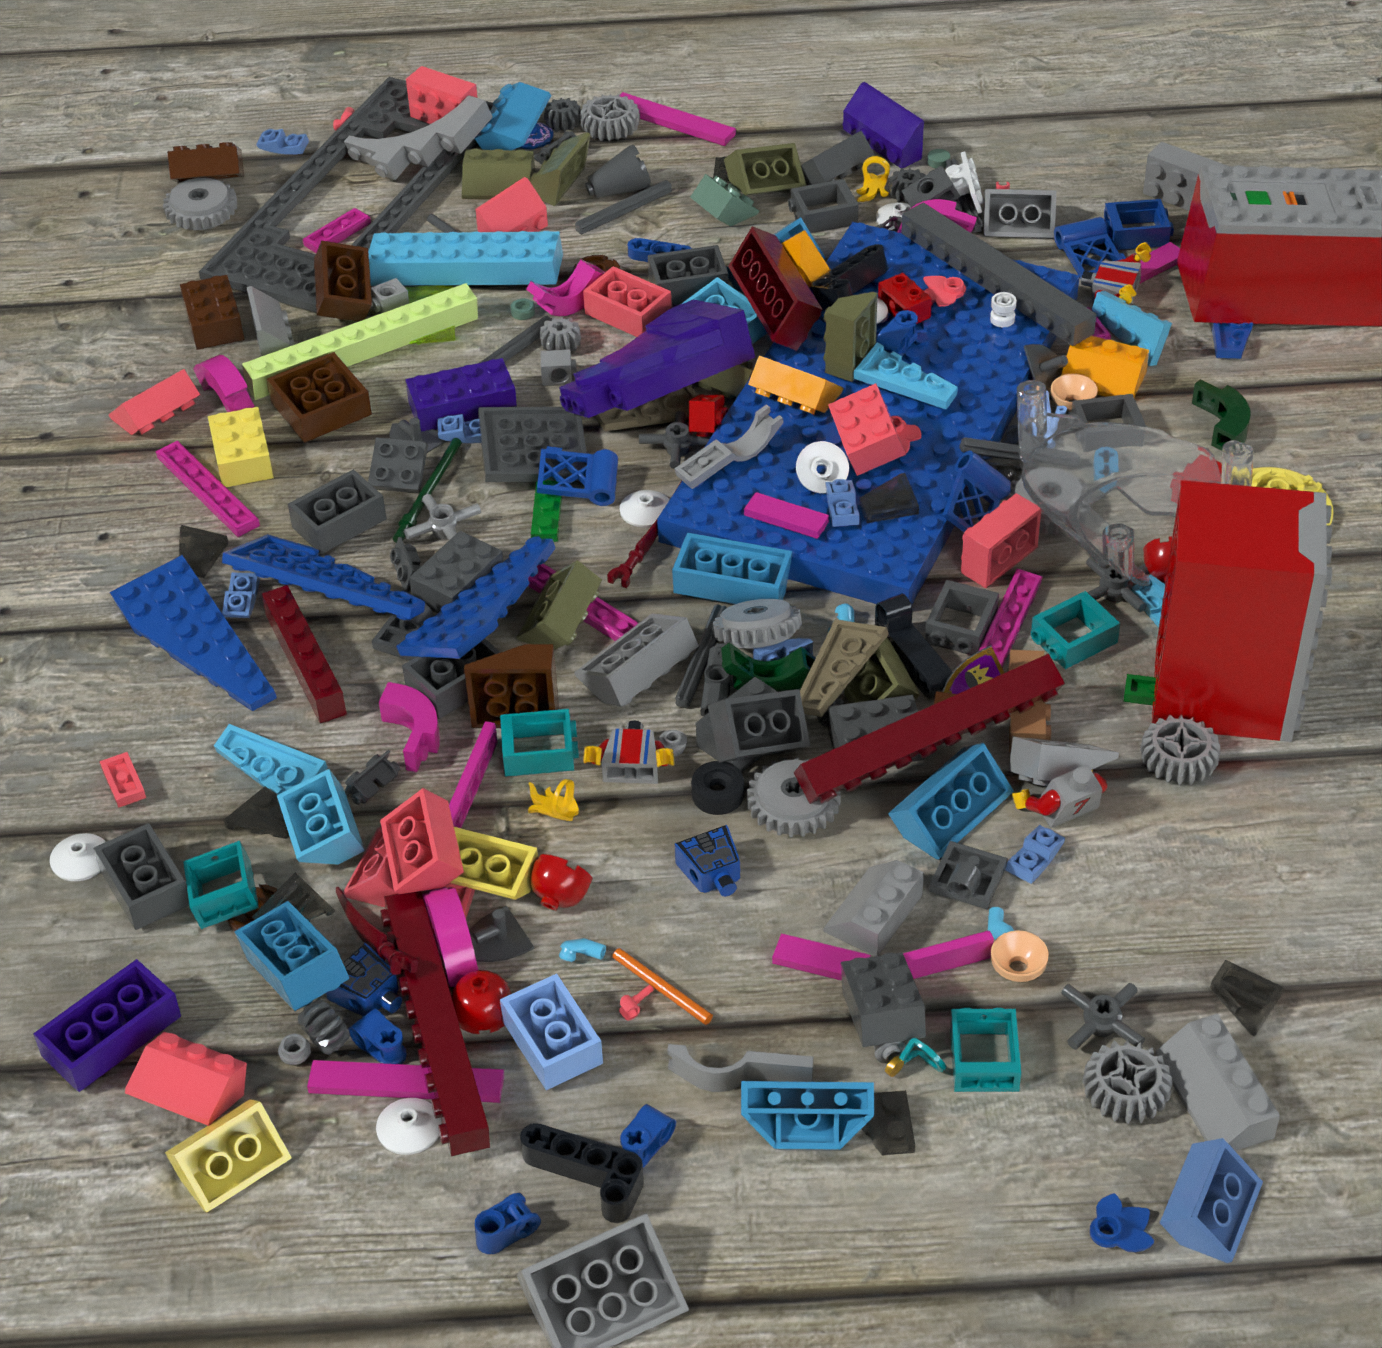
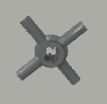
M683 411L676 412L675 422L666 427L664 434H639V444H663L667 448V453L671 455L670 467L672 469L680 465L681 457L688 454L691 445L705 446L711 436L692 435L685 424L686 414Z
M1094 556L1087 559L1086 565L1101 577L1099 587L1087 592L1095 600L1101 597L1110 602L1126 600L1138 612H1143L1146 609L1147 604L1131 591L1134 581L1149 574L1145 564L1128 571L1122 566L1106 568Z
M1128 983L1114 997L1098 995L1091 1000L1073 986L1067 984L1061 994L1084 1010L1083 1018L1085 1022L1067 1040L1068 1045L1076 1050L1092 1034L1098 1037H1107L1114 1032L1123 1039H1128L1129 1043L1135 1047L1140 1042L1143 1044L1145 1038L1122 1022V1011L1120 1009L1138 992L1137 987L1132 983Z

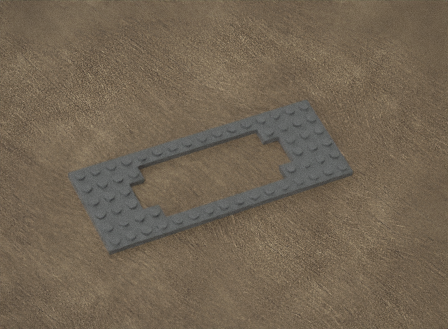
M388 77L199 271L200 279L227 275L232 289L247 292V287L252 286L281 303L317 313L314 257L316 254L284 246L290 239L289 230L276 226L347 154L348 149L344 141L349 135L359 138L368 135L381 139L386 138L394 128L413 132L430 125L410 117L406 81ZM486 101L489 110H491L493 103ZM473 139L466 149L471 150L477 144L476 140ZM443 149L429 167L423 166L352 245L368 248L369 251L374 233H396L464 158L466 149L461 154Z

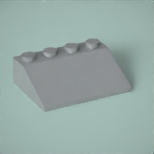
M647 1213L529 1266L516 1274L528 1304L551 1348H610L689 1311Z

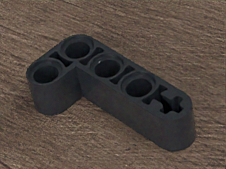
M875 244L864 248L812 282L811 286L814 296L823 310L831 307L838 298L853 296L855 292L889 270L883 246Z
M900 593L878 602L875 606V625L887 627L889 633L887 638L890 640L914 684L929 699L935 697L936 691L943 692L945 684L953 672L912 624V606L907 596Z
M533 1123L523 1128L520 1134L523 1160L526 1164L601 1188L600 1200L603 1217L611 1223H620L628 1219L644 1185L643 1163L637 1154L543 1124ZM612 1200H621L619 1202H611Z

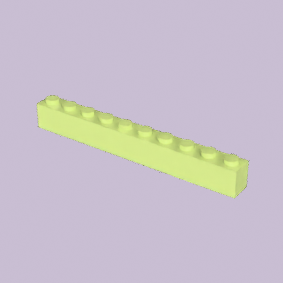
M467 283L253 359L242 363L244 381L254 400L269 396L267 378L329 353L335 352L348 367L477 320V297Z

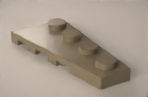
M688 385L628 411L615 407L595 415L604 431L675 422L677 411L685 412V420H689V401L696 397L697 394L691 385Z
M834 620L800 690L804 714L819 717L824 715L828 707L833 704L889 635L887 627Z

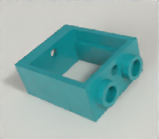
M1084 591L1033 616L1031 637L1037 645H1040L1049 653L1052 660L1057 661L1064 669H1067L1117 644L1121 623L1091 595ZM1077 617L1091 632L1068 643L1054 628Z
M569 709L500 715L505 777L574 770L573 759L579 758L578 741H572V737H577L576 720H570ZM564 734V749L515 753L514 738Z
M240 840L183 861L190 909L201 929L259 908L251 861ZM239 870L241 871L242 881L208 894H203L202 884Z
M951 1009L950 1037L954 1092H1019L1021 1062L1016 1009ZM1006 1034L1009 1062H962L960 1035Z

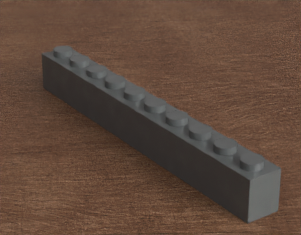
M924 202L902 214L901 233L994 295L1000 292L1013 294L1017 300L1015 309L1070 345L1075 346L1094 334L1096 313Z

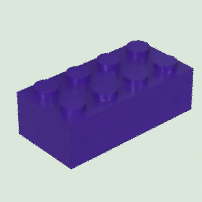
M503 358L405 379L408 403L414 418L420 420L421 432L431 429L437 430L438 418L463 414L464 421L467 422L479 419L478 408L517 407L515 386Z
M136 959L34 1032L33 1035L41 1056L69 1084L80 1092L179 1019L181 1012L175 993Z

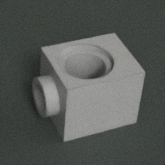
M397 278L371 287V307L374 312L382 314L409 304L408 290Z
M570 349L541 351L542 386L571 383L572 374L577 372L576 359H571Z

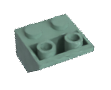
M705 174L690 196L716 219L730 227L759 213V210L753 206L754 201L744 194L740 196L741 191L731 183L726 186L727 182L717 175L712 178Z

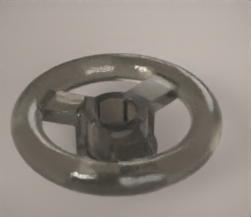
M1003 458L983 459L1010 481H1016V472H1028L1034 468L1032 463Z

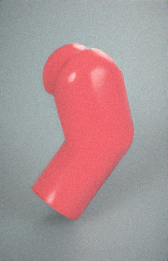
M352 107L345 108L341 119L334 120L333 127L335 131L355 112Z

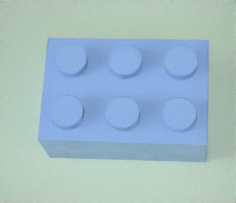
M558 974L500 999L503 1023L545 1090L551 1089L603 1064L601 1040Z

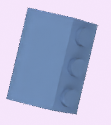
M1224 1138L1194 1143L1191 1145L1160 1224L1180 1245L1225 1263H1230L1233 1261L1263 1181Z

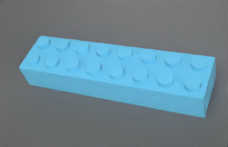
M559 231L374 233L368 251L371 286H377L395 278L403 286L462 285L465 283L467 285H529L530 281L540 285L557 284L563 258Z

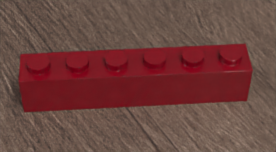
M288 585L262 593L266 617L319 723L321 724L347 715L343 691Z

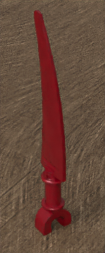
M657 519L636 544L635 549L629 552V557L625 563L609 571L607 574L608 583L614 584L616 579H621V587L626 589L629 587L630 576L633 574L634 567L637 563L642 562L644 556L658 537Z
M336 887V894L357 935L363 943L368 944L384 961L385 959L388 960L391 973L398 975L401 973V969H406L410 973L417 972L418 960L412 956L404 955L401 951H396L394 945L388 942L387 935L371 925L353 907L340 887Z

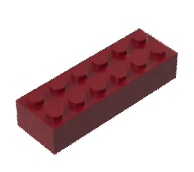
M752 226L728 267L771 340L780 345L798 350L800 345L806 340L813 324L819 319L823 309L777 236Z

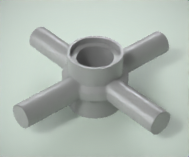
M426 494L423 496L422 501L430 511L428 521L405 529L404 533L407 539H411L432 531L434 537L450 540L457 534L455 528L457 522L481 514V509L478 504L453 512V508L450 505L437 504L431 494Z

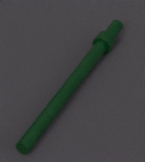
M452 439L409 512L402 516L398 523L399 528L393 536L395 543H397L398 537H401L402 541L405 539V529L416 526L417 517L425 506L422 501L423 496L432 494L460 448L462 444L460 439Z

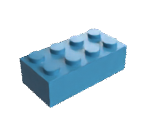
M289 901L234 932L249 963L294 1011L306 1007L316 998L328 991L337 989L343 982L350 979L337 949Z

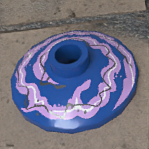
M537 122L526 143L519 148L537 149L544 147L552 141L553 130L545 123Z

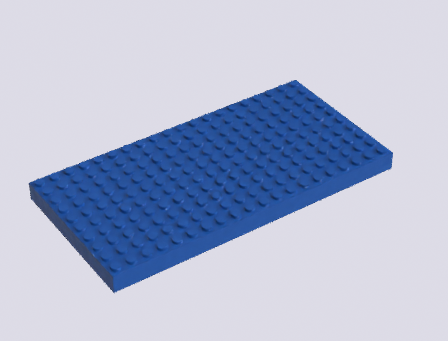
M852 222L826 261L830 270L864 248L875 244L883 246L889 267L886 273L853 295L869 292L878 293L879 282L904 273L913 280L923 291L928 289L923 280L926 276L958 277L963 280L966 286L965 294L949 306L938 307L936 302L932 303L931 318L915 325L917 340L912 343L902 356V360L908 364L914 362L921 366V371L924 373H934L957 386V396L947 409H943L878 387L890 416H899L906 424L918 426L921 430L922 438L910 442V449L906 455L857 476L844 449L830 408L825 413L815 410V413L811 414L800 410L801 404L793 402L792 406L778 402L779 396L771 394L767 398L755 393L756 388L748 385L749 378L721 421L722 424L717 427L705 447L716 439L720 443L726 444L738 440L752 425L755 412L766 404L771 410L769 416L774 419L780 415L783 417V424L767 446L755 457L747 461L737 462L733 460L693 489L682 481L657 518L658 542L681 548L686 534L692 533L792 551L788 576L790 580L874 604L903 593L907 596L912 606L955 527L942 514L957 476L954 469L955 464L963 454L961 449H959L961 439L967 437L994 442L1001 441L1021 404L1020 397L1022 393L1026 392L1033 382L1024 346L1040 344L1051 349L1057 336L1017 309L1014 310L1016 314L1014 324L1009 327L993 325L990 321L993 293L902 233L865 225L864 223ZM1014 260L1069 297L1077 300L1080 275L1025 263L1021 260ZM822 310L819 319L813 324L806 340L800 345L798 350L773 342L764 357L843 387L842 393L835 400L837 401L863 388H867L871 384L857 379L850 382L825 373L823 357L826 351V342H824L826 331L824 314L826 310ZM889 312L887 321L877 324L876 343L882 328L886 327L894 318ZM818 441L830 442L838 446L845 453L849 463V473L846 480H852L856 493V505L859 512V525L833 527L827 494L812 492L799 481L796 473V461L800 452L809 444ZM978 455L988 464L992 458L988 456ZM823 466L816 468L818 473H826V469ZM963 483L962 490L965 498L971 497L968 486ZM757 492L829 515V523L819 538L816 539L744 516V508ZM959 503L955 504L953 513L958 517L962 514Z

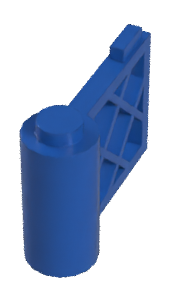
M1102 217L1065 224L1054 229V239L1057 247L1065 251L1077 274L1080 275V279L1085 271L1082 267L1083 264L1095 267V270H1090L1089 272L1097 273L1101 262L1105 259L1117 261L1126 258L1124 253L1119 254L1108 235L1110 231L1109 224ZM1104 243L1107 249L1104 251L1094 246ZM1080 249L1086 251V253L1082 256L1074 253L1073 250ZM1091 253L1102 258L1100 261L1088 258Z
M547 446L546 449H541L537 493L587 498L599 506L611 505L616 495L618 456L608 449L599 450L594 454L562 451V448ZM545 458L557 459L560 464L552 468L545 462ZM574 462H585L587 466L578 471L571 464ZM564 468L572 473L566 479H563L558 474ZM551 476L558 482L554 486L543 485V481ZM578 479L585 488H573L570 483Z
M971 450L963 453L955 464L954 469L957 476L942 514L944 518L963 532L969 527L974 526L972 519L978 518L981 521L986 514L994 511L999 506L1000 500H1004L1011 491V481ZM963 483L968 486L971 497L965 498L962 490ZM981 497L990 503L987 512L983 510L980 501ZM966 501H973L976 515H970ZM959 503L963 518H959L953 513L955 504Z

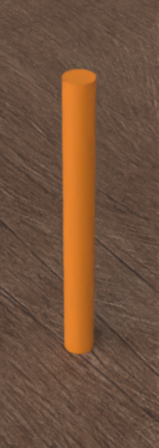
M621 948L615 950L613 959L703 1024L707 1025L711 1022L713 1015Z

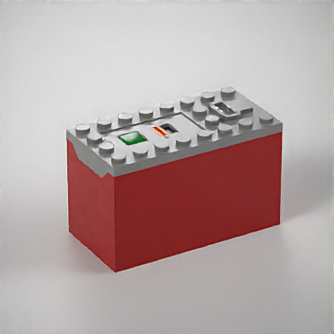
M1219 165L1200 166L1177 259L1178 269L1194 322L1382 326V170L1317 169L1314 167L1271 168L1267 166L1244 167L1241 165L1234 167Z
M1181 480L1156 643L1154 672L1156 683L1152 723L1156 724L1159 718L1167 720L1169 715L1174 719H1178L1182 714L1183 718L1187 720L1194 717L1196 723L1204 721L1205 728H1213V733L1217 735L1292 742L1294 731H1299L1301 714H1298V711L1304 710L1305 694H1302V692L1308 691L1309 674L1306 672L1307 670L1312 671L1314 653H1311V650H1316L1318 645V632H1315V629H1321L1323 611H1320V607H1326L1328 591L1324 587L1325 585H1330L1332 579V567H1327V564L1331 562L1332 546H1327V544H1330L1332 526L1327 525V523H1330L1332 507L1326 505V493Z

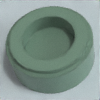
M944 149L931 150L928 153L927 163L935 169L941 165L943 168H946V161L950 159V153Z
M517 299L510 306L511 315L517 320H527L535 315L534 302L529 299Z

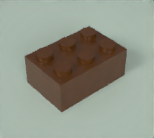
M233 142L219 143V147L214 148L210 144L196 145V149H190L187 146H175L173 151H167L170 179L175 182H184L189 179L202 177L213 179L244 177L242 149L235 146Z
M321 240L314 257L317 316L356 322L365 320L372 306L368 248Z
M227 275L213 276L208 279L180 284L184 307L196 350L245 340L239 311Z

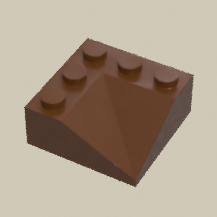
M335 352L267 378L271 403L304 443L372 415L368 390Z
M524 644L464 666L472 728H482L485 721L495 723L496 728H501L500 715L559 710L554 644Z

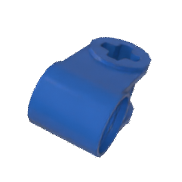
M909 310L900 311L886 327L882 328L877 342L884 346L885 351L890 353L894 351L903 356L912 343L917 340L915 325L918 322L916 313Z
M373 1009L348 1028L354 1043L379 1063L403 1064L406 1060V1049L402 1045V1031L387 1020L377 1009Z
M648 1104L644 1105L632 1122L622 1131L620 1135L622 1149L637 1154L642 1160L643 1167H645L657 1151L671 1138L676 1127V1120Z
M522 1193L511 1194L500 1203L477 1215L475 1219L476 1245L482 1253H499L516 1241L530 1236L538 1229L541 1224V1218L537 1213L531 1212L525 1204L526 1199Z

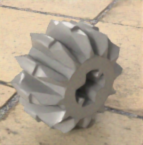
M562 316L560 319L552 317V321H544V326L540 327L541 345L545 350L570 349V351H576L577 346L581 344L580 327L577 322H573L572 318L564 319Z

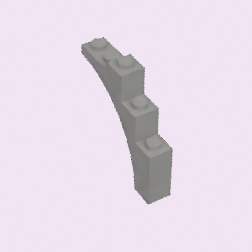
M468 95L444 117L411 133L381 139L359 138L349 135L344 143L351 158L375 166L376 173L383 178L387 177L396 180L411 162L429 167L443 149L461 154L493 116L485 100Z

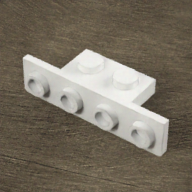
M964 151L961 152L963 163L951 165L945 171L960 196L971 193L979 214L982 212L981 204L985 202L981 193L982 190L972 158L968 159Z

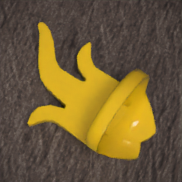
M871 156L863 163L864 184L862 188L856 190L858 194L862 195L857 199V202L873 200L878 192H880L882 197L889 195V192L885 190V186L890 172V165L882 157ZM872 163H878L884 167L885 173L877 176L869 173L867 167Z
M563 779L554 793H552L551 787L546 788V796L538 794L534 784L529 782L530 797L534 805L529 807V813H541L565 821H572L573 817L579 814V808L574 798V782L572 780ZM566 785L565 796H560L562 788Z

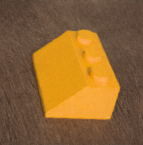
M805 230L781 243L808 287H811L812 282L830 271L829 266Z
M1090 336L1075 346H1069L1066 356L1068 363L1063 367L1061 376L1079 374L1090 378L1097 386V395L1108 397L1133 394L1135 397L1147 372L1149 350L1115 342L1114 340Z
M762 356L758 357L748 385L756 388L755 393L767 398L771 394L779 396L778 402L789 406L796 402L801 404L800 410L814 414L815 410L825 413L829 408L828 404L833 403L844 389L826 379Z

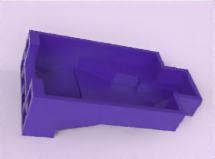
M694 299L667 310L645 326L646 331L626 346L600 359V363L574 373L575 381L559 387L562 407L567 412L587 418L615 407L628 411L756 358L744 310Z

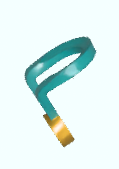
M912 1038L900 1057H894L887 1064L885 1072L890 1077H894L899 1073L904 1064L916 1056H920L931 1067L941 1073L947 1066L929 1046L917 1038ZM914 1046L920 1049L911 1051Z

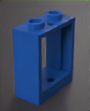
M1161 199L1105 203L1103 219L1109 224L1110 231L1108 235L1117 250L1136 249L1139 244L1144 242L1148 243L1150 247H1161L1169 243L1170 236H1173L1174 233L1173 223L1168 220V209L1164 208ZM1154 222L1155 226L1123 228L1122 224Z

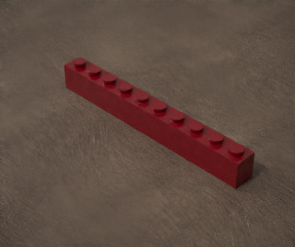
M1048 653L799 765L794 771V775L809 804L818 800L823 804L837 796L836 792L844 788L846 792L852 791L861 786V781L870 777L872 781L887 774L886 769L893 766L897 769L903 768L912 762L911 758L919 754L922 758L936 752V747L945 743L946 747L959 742L963 734L969 732L973 736L986 729V724L992 721L997 725L1011 717L1010 713L1016 710L1021 714L1033 708L1036 701L1042 699L1043 703H1046L1059 695L1057 691L1065 682Z
M418 891L384 896L385 909L380 910L383 927H389L390 932H386L388 942L394 945L396 951H401L404 955L412 956L418 960L417 972L410 973L406 969H401L402 977L399 978V986L402 996L408 995L409 1001H405L408 1020L414 1019L415 1024L411 1025L414 1043H421L422 1049H418L421 1068H427L429 1072L424 1074L428 1093L434 1092L435 1099H431L435 1119L441 1118L442 1124L438 1125L442 1145L448 1143L451 1156L490 1148L489 1126L422 893Z

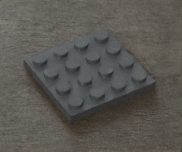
M563 407L478 408L485 482L538 481L541 449H546L547 446L562 448V451L587 454L581 416L567 412ZM545 458V462L552 468L560 464L557 459ZM574 462L571 465L579 471L586 467L587 463ZM566 468L558 472L563 479L572 475ZM552 476L544 480L556 481Z

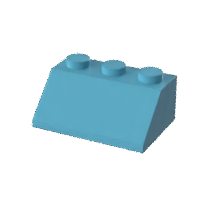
M718 277L683 302L686 303L694 299L743 309L752 344L767 334L748 299Z
M330 769L277 795L293 849L299 862L341 864L365 851L345 790Z

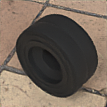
M708 762L697 768L692 776V799L701 811L712 815H723L736 810L741 805L744 798V778L741 771L735 765L728 762ZM713 785H723L726 787L722 791L710 789Z

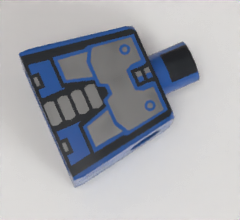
M727 825L675 843V863L700 892L706 893L718 889L721 896L726 897L736 891L737 885L735 882L740 879V859Z
M366 943L343 962L350 979L343 982L337 989L326 992L329 1001L363 1017L373 1009L379 1010L381 1007L390 1013H395L402 1004V997L397 995L399 988L396 975L391 973L390 966Z

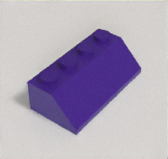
M862 82L843 110V130L851 135L862 131L871 149L899 168H905L921 160L924 120L871 85Z

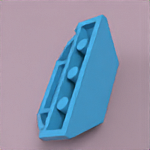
M741 1081V1115L774 1149H841L874 1117V1082Z

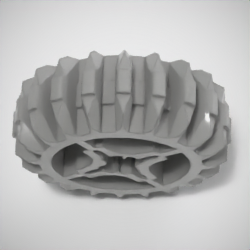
M602 94L599 98L593 97V100H587V103L582 105L580 114L582 130L590 133L592 139L599 138L600 141L604 139L609 141L612 139L618 141L619 138L625 139L627 135H633L640 121L637 104H634V100H628L627 96L620 97V94L616 96L611 94L604 96Z
M1182 714L1178 719H1174L1169 715L1167 720L1159 718L1156 724L1151 723L1148 730L1143 734L1140 747L1143 764L1147 765L1148 772H1155L1156 779L1165 777L1167 783L1171 780L1177 781L1179 786L1182 781H1187L1192 785L1194 780L1202 782L1205 776L1210 777L1213 770L1218 766L1221 753L1218 736L1214 735L1213 728H1205L1204 721L1196 723L1194 717L1190 720L1184 719Z
M1128 1039L1124 1046H1120L1114 1040L1110 1048L1102 1045L1099 1053L1093 1052L1090 1061H1087L1085 1065V1074L1083 1075L1086 1098L1091 1099L1092 1108L1101 1107V1115L1112 1114L1114 1122L1119 1117L1125 1118L1127 1125L1132 1118H1136L1142 1123L1145 1116L1153 1119L1157 1111L1162 1112L1170 1099V1089H1172L1173 1080L1172 1076H1170L1169 1065H1164L1163 1055L1154 1056L1153 1047L1144 1050L1142 1049L1141 1042L1136 1047L1130 1046ZM1152 1087V1088H1151L1149 1091H1147L1146 1093L1140 1094L1141 1092L1146 1091V1088Z

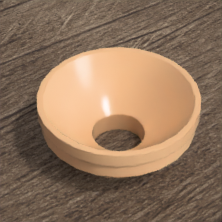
M1079 374L1062 375L1056 378L1051 385L1052 400L1058 406H1066L1069 412L1072 411V402L1067 400L1092 399L1097 396V386L1094 381Z
M1018 930L1004 933L994 941L991 948V961L994 969L1002 977L1011 981L1027 982L1034 980L1044 972L1048 963L1049 953L1045 943L1038 936L1026 931ZM1014 961H1021L1027 965V969L1019 972L1011 969L1009 965Z

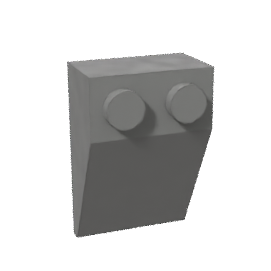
M1013 736L1008 771L1019 774L1018 779L1032 781L1033 784L1048 786L1054 778L1071 772L1076 768L1088 766L1092 770L1118 758L1119 752L1090 744Z

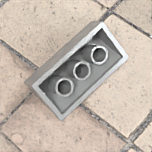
M651 614L574 673L603 703L621 707L629 704L632 698L640 691L651 687L652 682L658 677L669 673L671 667L676 663L687 659L690 653L699 645L686 617Z
M1218 1014L1189 1022L1156 1050L1155 1055H1163L1164 1065H1169L1170 1076H1172L1173 1080L1172 1085L1205 1141L1224 1138L1237 1151L1275 1138L1280 1115Z

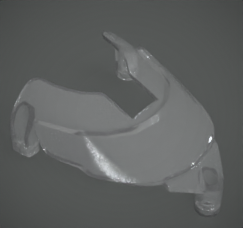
M1029 380L1017 386L1019 457L1023 462L1021 477L1025 490L1059 530L1103 569L1106 565H1109L1134 584L1141 586L1150 585L1149 576L1134 564V530L1122 523L1110 525L1090 505L1116 488L1145 514L1175 517L1181 480L1243 486L1252 485L1253 447L1236 440H1231L1223 445L1221 476L1215 457L1208 448L1171 437L1160 429L1114 422L1085 423L1078 415L1047 413L1046 385L1044 383Z

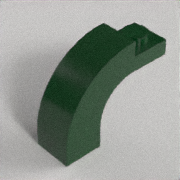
M1200 379L1194 384L1192 404L1220 419L1214 426L1211 446L1234 456L1244 446L1247 439L1251 416L1249 404L1242 394L1233 387L1227 385L1221 390Z
M730 642L721 648L722 667L727 674L733 675L734 688L737 690L754 677L777 692L801 690L816 659L815 656L803 647H799L786 657L775 661L753 659Z

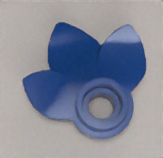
M1115 1193L1102 1198L1096 1206L1097 1218L1092 1221L1089 1230L1091 1239L1097 1245L1105 1248L1118 1246L1127 1252H1140L1154 1244V1239L1144 1232L1149 1221L1150 1210L1148 1208L1122 1207V1203ZM1102 1231H1109L1111 1234H1104Z

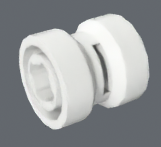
M1000 292L992 297L990 321L993 325L1009 327L1014 324L1016 315L1014 310L1017 300L1013 294Z

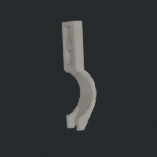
M766 404L755 412L752 425L742 437L728 444L720 443L716 439L674 468L676 476L693 489L733 460L737 462L747 461L755 457L767 446L784 422L783 417L780 415L774 419L770 417L769 413L771 410Z
M668 1044L667 1053L672 1057V1059H669L668 1069L699 1089L711 1092L730 1091L741 1086V1081L747 1080L813 1082L814 1057L747 1051L741 1060L731 1066L712 1068L697 1063L689 1055L686 1045Z

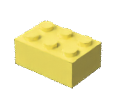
M258 407L208 416L220 479L225 487L274 478Z

